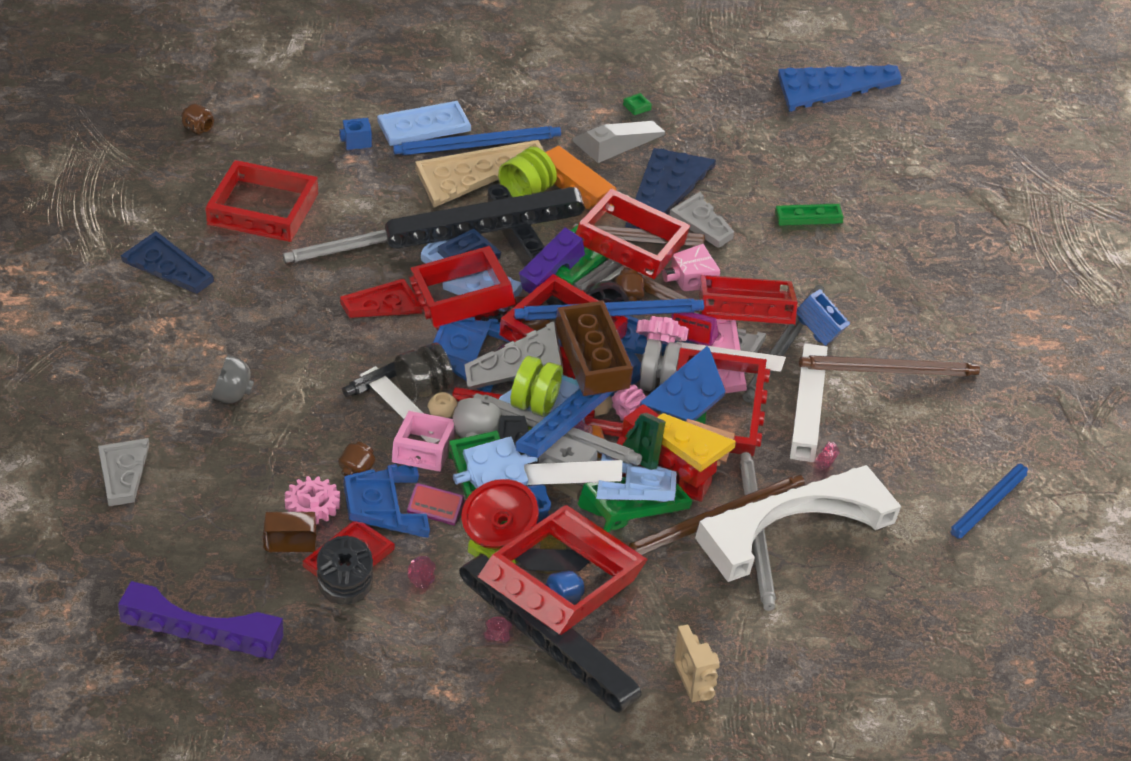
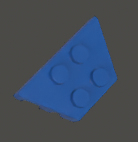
M706 346L644 398L640 402V406L644 404L652 410L661 412V414L664 413L685 422L687 419L696 421L723 398L726 392L710 348Z

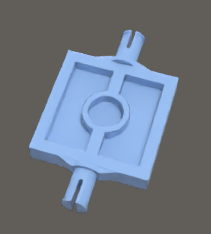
M510 436L465 449L463 456L467 464V471L453 474V479L456 485L471 481L476 489L487 482L499 479L515 480L527 485L528 478L524 465L537 462V458L527 456L526 454L520 455L516 451Z

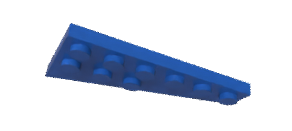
M897 65L807 67L778 70V78L789 112L795 111L796 107L802 105L805 108L811 107L812 103L818 101L827 103L850 97L852 93L858 91L861 94L866 93L868 89L874 87L882 89L901 84L902 78Z

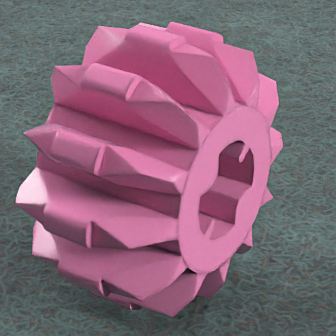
M634 384L630 386V389L619 390L614 393V396L611 397L612 407L616 410L620 420L623 421L624 417L640 407V402L647 396L643 394L642 389H638Z

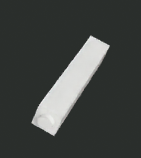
M804 343L802 357H809V355L827 356L828 347ZM801 367L790 459L808 462L815 461L825 370L808 369V367Z

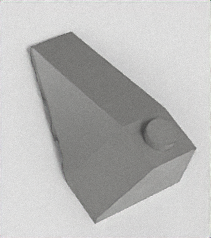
M653 121L606 124L574 137L573 142L599 163L665 135V131Z

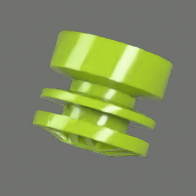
M531 146L503 163L498 170L500 185L505 186L512 197L546 191L555 184L557 172L554 163L545 151Z

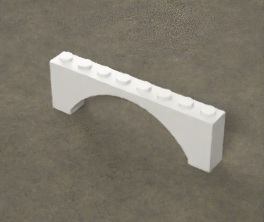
M865 465L859 468H852L838 475H832L818 482H811L797 489H790L776 496H769L755 503H748L734 510H727L713 517H706L699 522L695 539L725 579L730 582L750 574L755 559L751 553L753 541L765 527L778 519L798 513L821 512L849 517L868 524L874 530L896 522L901 505L870 468Z

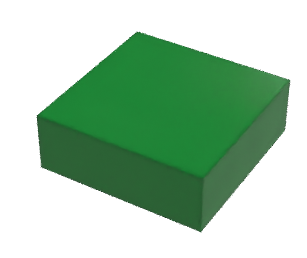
M641 93L623 99V105L634 116L652 109V103Z

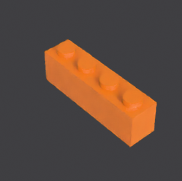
M557 146L545 152L555 165L557 172L555 185L560 189L568 187L579 189L584 206L589 211L610 189L616 190L615 186L562 147Z

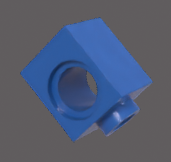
M368 118L343 120V129H339L341 142H345L346 150L372 147V130Z

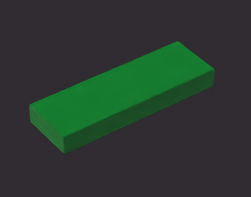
M840 204L781 205L775 207L779 226L841 224L844 221Z

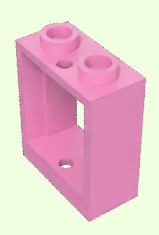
M408 411L393 441L392 462L441 472L448 456L449 441L455 440L453 419ZM410 434L423 435L440 439L439 444L408 439Z

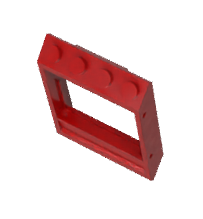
M564 505L536 524L531 530L526 531L492 554L478 577L562 635L632 583L648 559L568 505ZM551 534L613 576V578L574 605L512 561Z

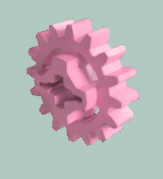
M651 316L650 321L638 320L636 333L645 335L647 340L655 339L660 340L662 344H668L669 342L686 341L689 329L678 325V321L672 320V318Z
M308 476L305 482L298 479L297 486L290 484L289 491H285V509L288 512H315L316 524H319V519L327 522L329 521L328 515L335 516L336 509H340V491H337L336 484L330 485L329 479L321 482L319 476L315 480H311Z

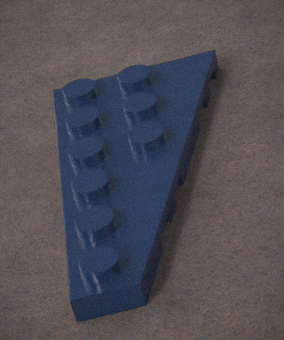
M654 148L635 200L668 215L675 204L678 205L695 188L699 179L702 180L706 176V172L715 167L716 159ZM626 222L625 228L641 229L631 223Z

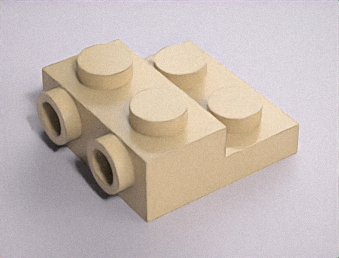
M688 624L678 626L674 654L675 666L691 702L710 700L715 696L714 686L717 685L718 678L716 669H719L718 656L715 652L712 653L708 643L699 644L697 635L692 634Z

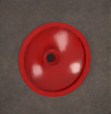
M499 479L481 485L469 495L464 503L461 519L466 534L473 542L485 548L501 549L536 525L539 508L533 492L527 486L515 480Z

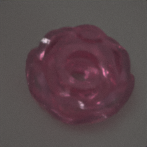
M834 441L827 442L822 449V453L813 462L817 468L829 469L840 453L837 444Z
M419 556L413 559L407 571L410 582L417 588L429 587L435 580L434 571L436 566L434 562L427 556Z

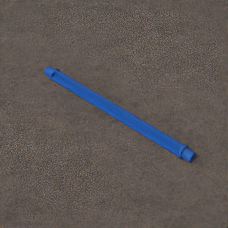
M546 126L404 142L400 145H393L394 155H411L552 139L553 137L561 136V128Z
M693 298L605 303L610 316L694 313L695 311L704 310V301L694 300ZM577 304L524 306V308L514 309V318L524 319V321L556 319L558 307Z

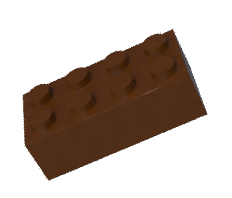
M604 301L558 307L556 317L557 334L583 396L630 389L633 367Z

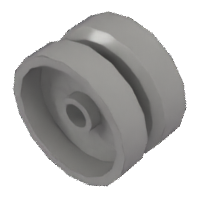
M648 339L640 369V389L653 392L658 378H660L661 385L677 371L682 344L669 342L664 356H662L661 341Z

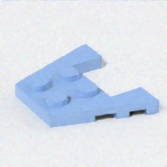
M602 453L601 461L616 460ZM623 462L622 472L626 473L625 484L601 480L598 482L596 499L674 501L676 471L658 466L657 469L649 470L645 467Z

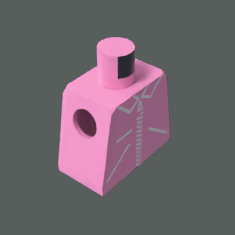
M704 244L675 253L672 256L671 268L663 269L662 275L665 282L676 280L681 290L693 291L699 290L701 275L720 276V269ZM706 280V285H711V280Z

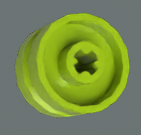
M530 355L526 356L514 379L510 397L511 406L523 411L530 407L533 414L546 417L551 412L560 390L563 377L562 366L552 362H548L543 366L541 359Z

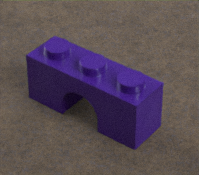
M565 227L519 272L522 289L530 294L552 274H556L562 265L571 269L585 255L583 239Z

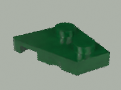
M649 413L640 414L635 421L634 427L625 435L627 439L622 446L642 455V461L639 465L653 470L657 469L666 421Z

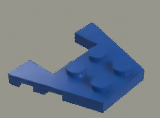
M470 317L440 326L430 348L429 356L467 382L464 364L478 358L487 335L506 342L510 341L499 335L500 322H498V319L477 321L475 317ZM493 385L480 387L477 389L483 392L491 393Z
M396 464L388 465L386 470L378 472L372 469L344 476L343 485L349 520L420 537H429L430 528L427 514H401L395 489V483H418V468L408 465L397 467Z

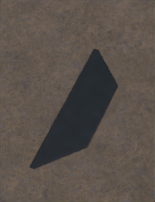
M530 548L515 558L516 561L529 570L581 571L590 562L576 551L567 549Z

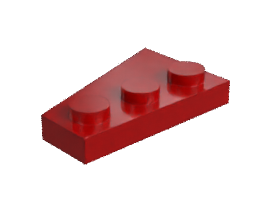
M405 279L340 297V304L349 318L423 313L419 300L416 299L415 294Z

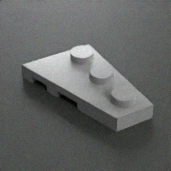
M698 192L670 210L671 217L691 225V231L704 234L705 240L717 248L723 246L734 237V231L721 216L715 214L713 211L714 207L710 203L705 202L704 195L701 192Z
M149 438L98 446L108 506L135 502L149 449Z

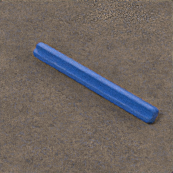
M1019 463L951 527V535L960 539L1027 476V466Z

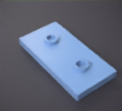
M458 101L377 115V122L389 146L471 131V124Z

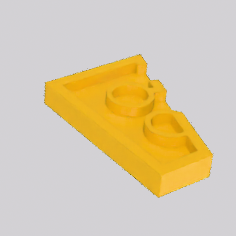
M664 413L657 417L666 421L662 444L700 472L735 448L736 441Z

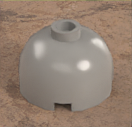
M478 398L460 400L454 409V430L460 438L499 431L500 415H503L501 410L491 402L489 406L481 404L482 399Z

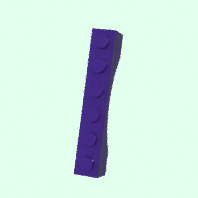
M134 581L130 582L118 603L120 622L151 629L155 632L175 635L179 638L200 641L207 645L212 644L224 647L231 651L252 654L256 657L273 659L284 636L283 618L260 612L230 618L196 615L172 604L156 587Z

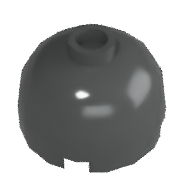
M230 354L227 355L211 399L231 404L240 401L244 394H250L254 381L250 380V368L243 360Z

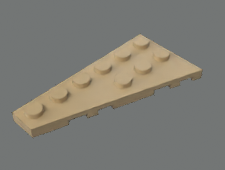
M535 140L416 161L415 169L435 208L499 180L498 170L500 166L531 146L538 147L541 150L543 148L540 142Z

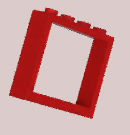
M234 160L205 207L207 225L292 242L318 196V177ZM238 181L301 193L287 218L224 205Z
M610 189L579 222L576 235L584 239V247L655 280L670 262L672 256L685 244L691 225L616 190ZM607 212L669 242L658 255H655L594 225Z
M490 246L411 267L412 276L409 277L412 290H414L416 299L419 300L426 320L430 319L434 328L516 305L512 284ZM487 270L494 283V286L434 302L428 286Z
M552 274L501 318L499 335L510 342H516L526 337V334L534 331L521 322L523 319L514 318V309L524 308V306H540L552 295L566 304H584L597 302L598 300ZM611 316L618 335L622 339L626 335L628 318L625 316ZM560 346L563 375L576 380L564 348Z
M701 275L699 300L704 301V310H700L701 315L724 320L796 324L798 301L792 281ZM706 280H711V285H706ZM780 285H787V292L780 290ZM708 299H713L714 305H709Z
M680 348L677 371L701 350ZM711 352L717 369L757 374L749 438L735 436V448L730 451V453L735 454L747 452L754 456L755 447L761 446L762 433L757 432L758 425L763 426L765 412L760 411L761 404L766 405L768 390H763L764 383H769L770 369H766L767 359Z

